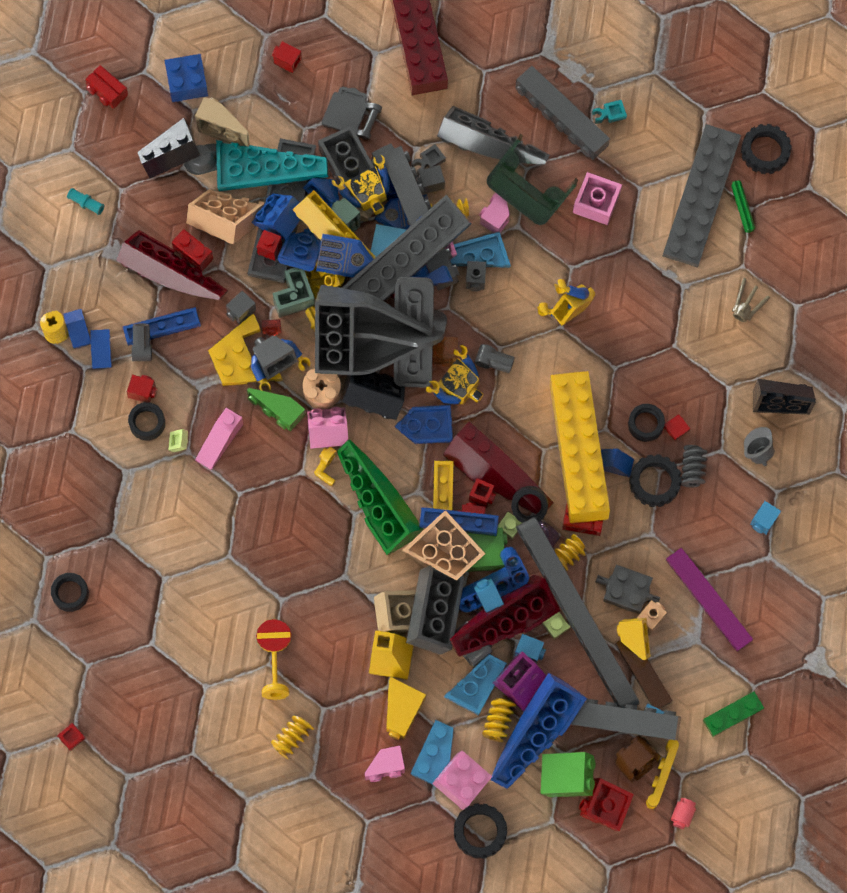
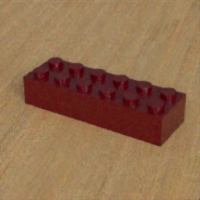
M391 0L411 95L448 89V77L430 0Z

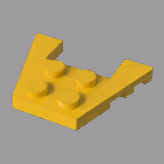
M254 314L249 316L208 350L223 386L259 382L252 372L251 355L243 339L261 331ZM278 373L269 380L266 378L264 380L279 382L282 381V377Z

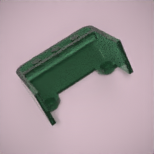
M519 134L488 175L487 185L537 225H543L547 223L577 186L578 179L575 178L565 191L557 186H551L544 194L515 172L520 160L513 150L523 137V135Z

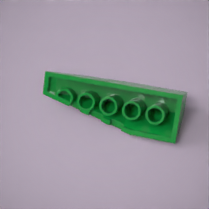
M347 440L337 451L345 473L349 474L352 490L356 491L359 499L357 503L359 508L363 509L366 516L364 518L366 525L386 555H390L413 541L424 529L419 528V521L382 471L351 440Z

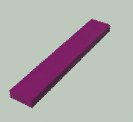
M682 547L666 558L670 567L737 652L753 641V638Z

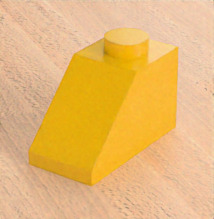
M647 618L623 619L620 621L619 625H617V634L621 638V642L642 660L651 657Z

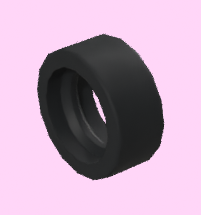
M143 402L132 408L128 416V423L131 432L136 438L150 441L162 434L165 428V417L157 405L151 402ZM145 411L153 412L158 418L156 428L148 432H143L136 426L137 416Z
M649 403L635 407L628 421L631 435L643 442L657 439L662 434L665 425V417L661 409ZM646 412L653 414L658 422L657 428L651 433L641 432L637 429L635 420L639 414Z
M534 486L520 488L512 498L511 508L513 515L522 523L533 517L537 522H540L548 511V500L544 492ZM532 494L540 499L541 509L536 515L526 516L519 510L518 504L524 495Z
M64 573L53 581L51 596L59 609L66 612H74L86 604L89 598V589L85 580L80 575ZM68 581L76 582L81 588L80 598L73 603L63 602L58 595L60 586Z

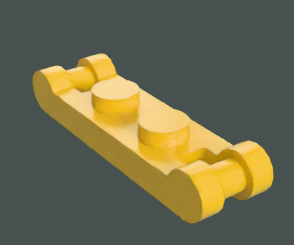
M670 739L665 746L666 758H661L658 769H661L659 777L655 776L651 786L655 788L654 792L646 800V806L649 809H655L660 801L679 747L677 740Z

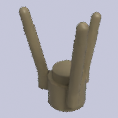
M746 278L742 280L735 306L732 309L734 312L733 316L741 322L750 321L752 316L770 298V296H766L751 311L749 303L758 289V286H755L746 302H742L739 305Z

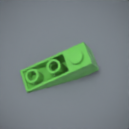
M252 388L247 389L248 400L255 406L258 404L262 407V411L268 417H274L277 420L276 423L282 429L287 428L291 432L306 415L305 409L291 397Z

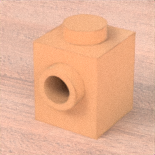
M652 600L637 617L647 618L649 634L655 630L667 614L662 604L659 602L655 603Z

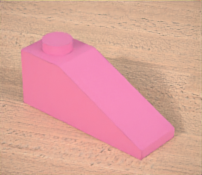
M225 408L214 424L195 461L212 470L243 426L242 417Z

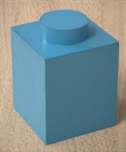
M764 501L750 525L758 533L767 535L781 511Z
M491 578L481 580L474 586L486 613L504 605Z
M522 634L514 656L523 651L537 664L538 659H543L546 651L543 648L544 642Z

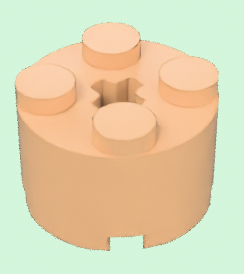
M315 368L307 372L302 384L305 401L312 408H320L322 410L330 409L338 403L341 397V382L338 375L315 373Z

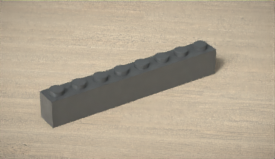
M402 146L381 155L385 158L384 164L409 224L412 226L419 217L423 216L432 207L429 200H424L422 194L425 191L422 184H418L415 179L419 176L415 167H410L409 162L412 160L408 151L404 152ZM444 248L427 264L430 273L443 265L447 266L453 279L451 283L436 285L438 291L459 282L457 276L460 274L456 264L452 265L450 259L453 257L449 248Z

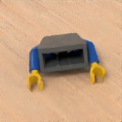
M271 336L266 340L263 337H259L255 340V347L252 349L254 355L251 357V369L256 380L260 382L259 390L263 391V386H267L269 391H271L270 384L264 378L269 380L298 361V368L301 371L305 370V367L302 365L303 362L308 367L310 366V359L302 357V352L293 341L279 339L277 336Z

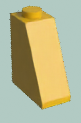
M392 677L389 679L386 729L390 737L396 740L400 738L404 740L426 699V694Z

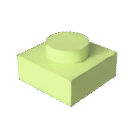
M180 429L170 432L168 450L177 452L187 449L188 431Z
M507 512L498 524V528L503 527V534L507 533V536L513 539L518 533L516 526L522 524V522Z
M559 612L543 622V626L554 640L570 629L569 624Z

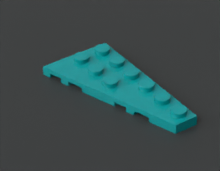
M216 140L217 188L219 192L329 177L328 160L326 157L308 154L297 155L289 151L286 153L278 152L277 149L252 145L247 147L241 146L238 143L232 142L228 144Z

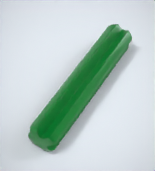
M740 180L734 181L731 187L746 233L753 232L755 225L742 182Z

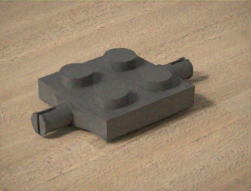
M617 564L609 579L598 575L595 583L606 586L604 602L640 614L646 601L650 602L652 600L656 603L660 600V597L650 594V584L653 577Z

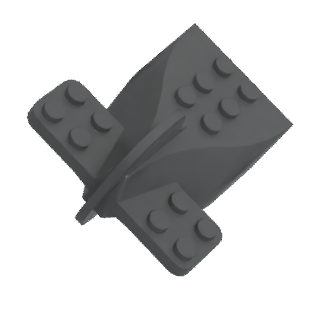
M398 278L395 284V308L368 293L321 285L315 300V373L365 375L394 363V382L396 385L422 388L430 386L431 383L429 381H432L433 345L443 340L447 327V316L443 312L434 309V282L430 278Z

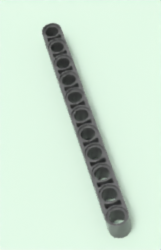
M533 517L516 526L521 539L542 576L546 579L551 592L614 703H618L617 707L625 708V704L639 705L640 703L537 520Z

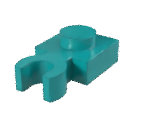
M622 99L604 104V109L595 108L592 111L593 115L599 114L601 116L595 118L596 124L602 123L604 119H608V122L612 123L627 118Z

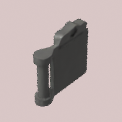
M341 87L338 93H333L323 117L322 125L339 131L352 125L359 138L369 140L371 129L378 113H381L382 106L366 102V94L359 92L356 88ZM366 109L371 110L364 129L358 130Z

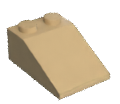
M204 97L195 115L198 132L230 144L233 142L241 146H250L248 131L218 100Z
M416 590L384 591L374 596L378 631L395 634L408 633Z

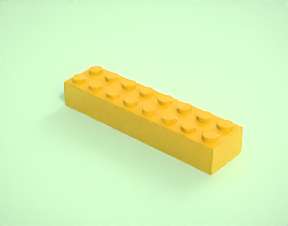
M589 371L551 375L550 391L570 523L607 520L609 519L610 508Z

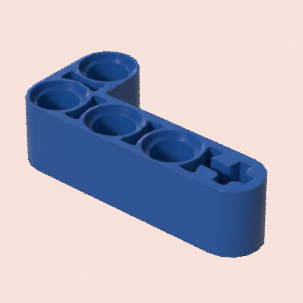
M506 547L501 551L500 557L505 566L504 568L463 587L459 606L463 612H471L483 606L474 589V586L481 580L491 578L500 597L527 584L529 575L515 548Z

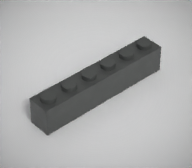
M533 66L516 79L517 92L521 96H525L534 108H538L545 119L551 120L559 132H564L572 144L578 145L586 157L594 160L609 146L610 138Z
M586 699V702H584L571 725L678 741L681 717L676 716L674 711L664 710V714L656 713L657 709L645 707L644 711H640L634 705L625 704V708L617 707L618 703L606 702L605 705H600L598 700Z

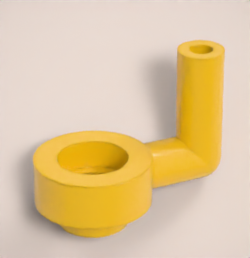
M329 447L328 449L324 448L320 453V464L314 471V474L332 487L336 480L323 472L337 454L334 448Z

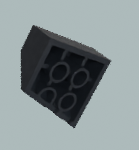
M185 118L138 151L141 163L150 179L201 156Z
M376 372L365 375H347L342 402L350 407L364 409L368 413L379 414L386 419L397 420L404 403L405 387L396 385L394 378L385 373L381 375Z
M758 378L753 389V412L810 415L816 403L813 387L805 384L797 385Z

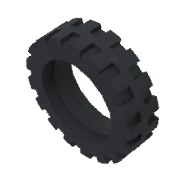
M760 124L756 128L755 126L751 128L750 132L746 133L741 147L742 159L746 161L747 167H751L754 172H761L760 174H773L775 171H780L787 164L792 150L791 140L789 137L787 138V133L784 130L781 131L778 126H772V124L764 126ZM770 137L780 145L781 155L773 161H762L753 154L751 144L757 138Z
M659 454L641 458L634 465L629 480L630 490L634 493V497L637 500L639 499L642 504H648L649 507H662L664 504L672 502L676 498L682 482L681 472L677 468L674 461L671 462L668 457H661L662 455ZM655 466L668 472L671 477V487L666 493L652 495L644 491L639 479L641 473L646 468Z
M484 803L473 804L461 811L454 825V839L459 849L464 854L477 859H485L500 851L507 837V823L502 813L497 811L495 807ZM475 815L490 817L497 827L495 840L486 847H475L464 836L465 823Z

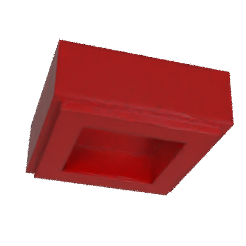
M679 414L664 425V428L674 441L691 429Z
M73 723L57 735L69 751H72L86 739Z

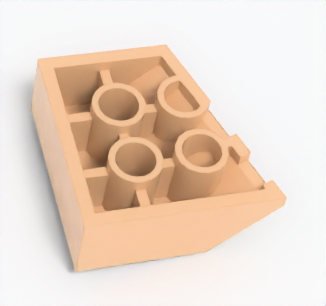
M208 189L188 204L186 223L212 236L225 240L227 243L235 244L254 229L255 225L252 221L256 213L264 206V202L252 203L249 202V198L235 199L232 198L231 194Z
M446 510L402 550L455 580H458L486 554Z

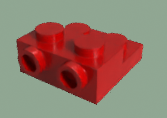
M594 778L593 796H587L586 799L580 802V816L592 822L600 823L612 830L620 831L634 794L602 778Z

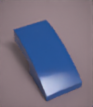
M110 329L90 330L92 369L112 367Z

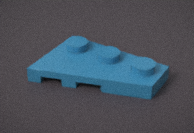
M500 232L454 244L457 255L450 260L451 264H456V266H467V261L486 262V267L510 268L511 266Z
M489 654L464 679L459 681L451 691L446 693L444 698L479 716L495 687L492 682L504 670L507 663Z
M435 720L411 771V775L430 784L435 781L450 762L453 727Z

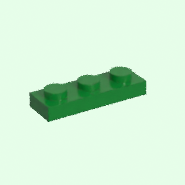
M754 691L704 718L703 722L711 736L715 737L764 710V706Z

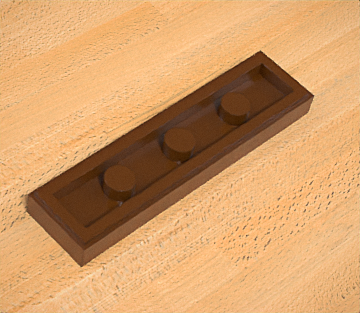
M621 640L616 642L617 649L650 704L661 709L672 703L673 700L649 660L639 658Z

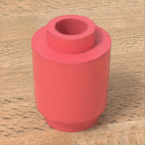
M681 798L680 802H677L670 819L674 822L673 826L680 829L690 826L696 811L695 802L686 798Z

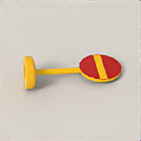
M267 620L257 629L256 639L262 649L272 652L273 684L263 687L262 697L269 700H280L289 696V688L284 684L278 683L277 652L287 648L291 641V631L287 624L281 620Z

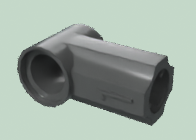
M133 324L132 361H152L149 324Z
M481 344L474 363L481 368L489 369L491 367L510 374L515 357L498 352L492 346Z

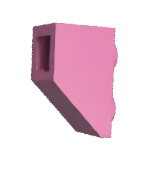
M503 189L498 194L495 193L492 196L491 204L488 208L484 207L479 215L480 224L493 233H501L509 222L510 214L505 190Z
M400 746L381 749L366 770L365 780L377 782L385 776H390V778L402 776L401 773H405Z

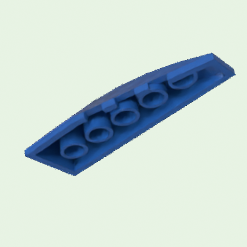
M548 673L516 724L490 780L508 789L525 772V769L539 758L538 756L546 748L549 749L553 745L552 742L559 735L562 736L566 732L587 698L565 681Z

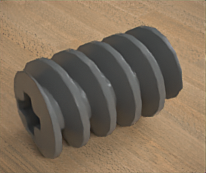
M696 445L684 446L685 452L683 457L685 459H683V481L681 485L694 488L700 486V484H705L706 480L701 479V477L706 476V473L701 470L706 469L707 466L701 464V462L707 461V458L702 457V455H706L708 451Z

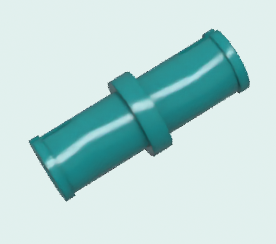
M71 188L67 194V199L80 204V207L83 209L87 208L97 215H100L104 210L105 205L92 199L88 194L85 195L74 188Z

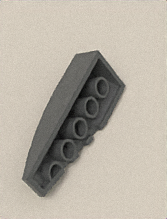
M452 106L445 115L437 135L442 141L458 145L462 150H469L505 161L545 164L550 156L531 144L524 145L523 141L516 136L509 137L505 134L506 130L502 128L497 130L491 127V122L455 106Z

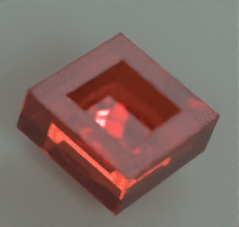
M281 319L262 320L263 334L274 336L282 333Z

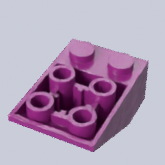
M522 651L513 658L492 683L524 712L546 675Z

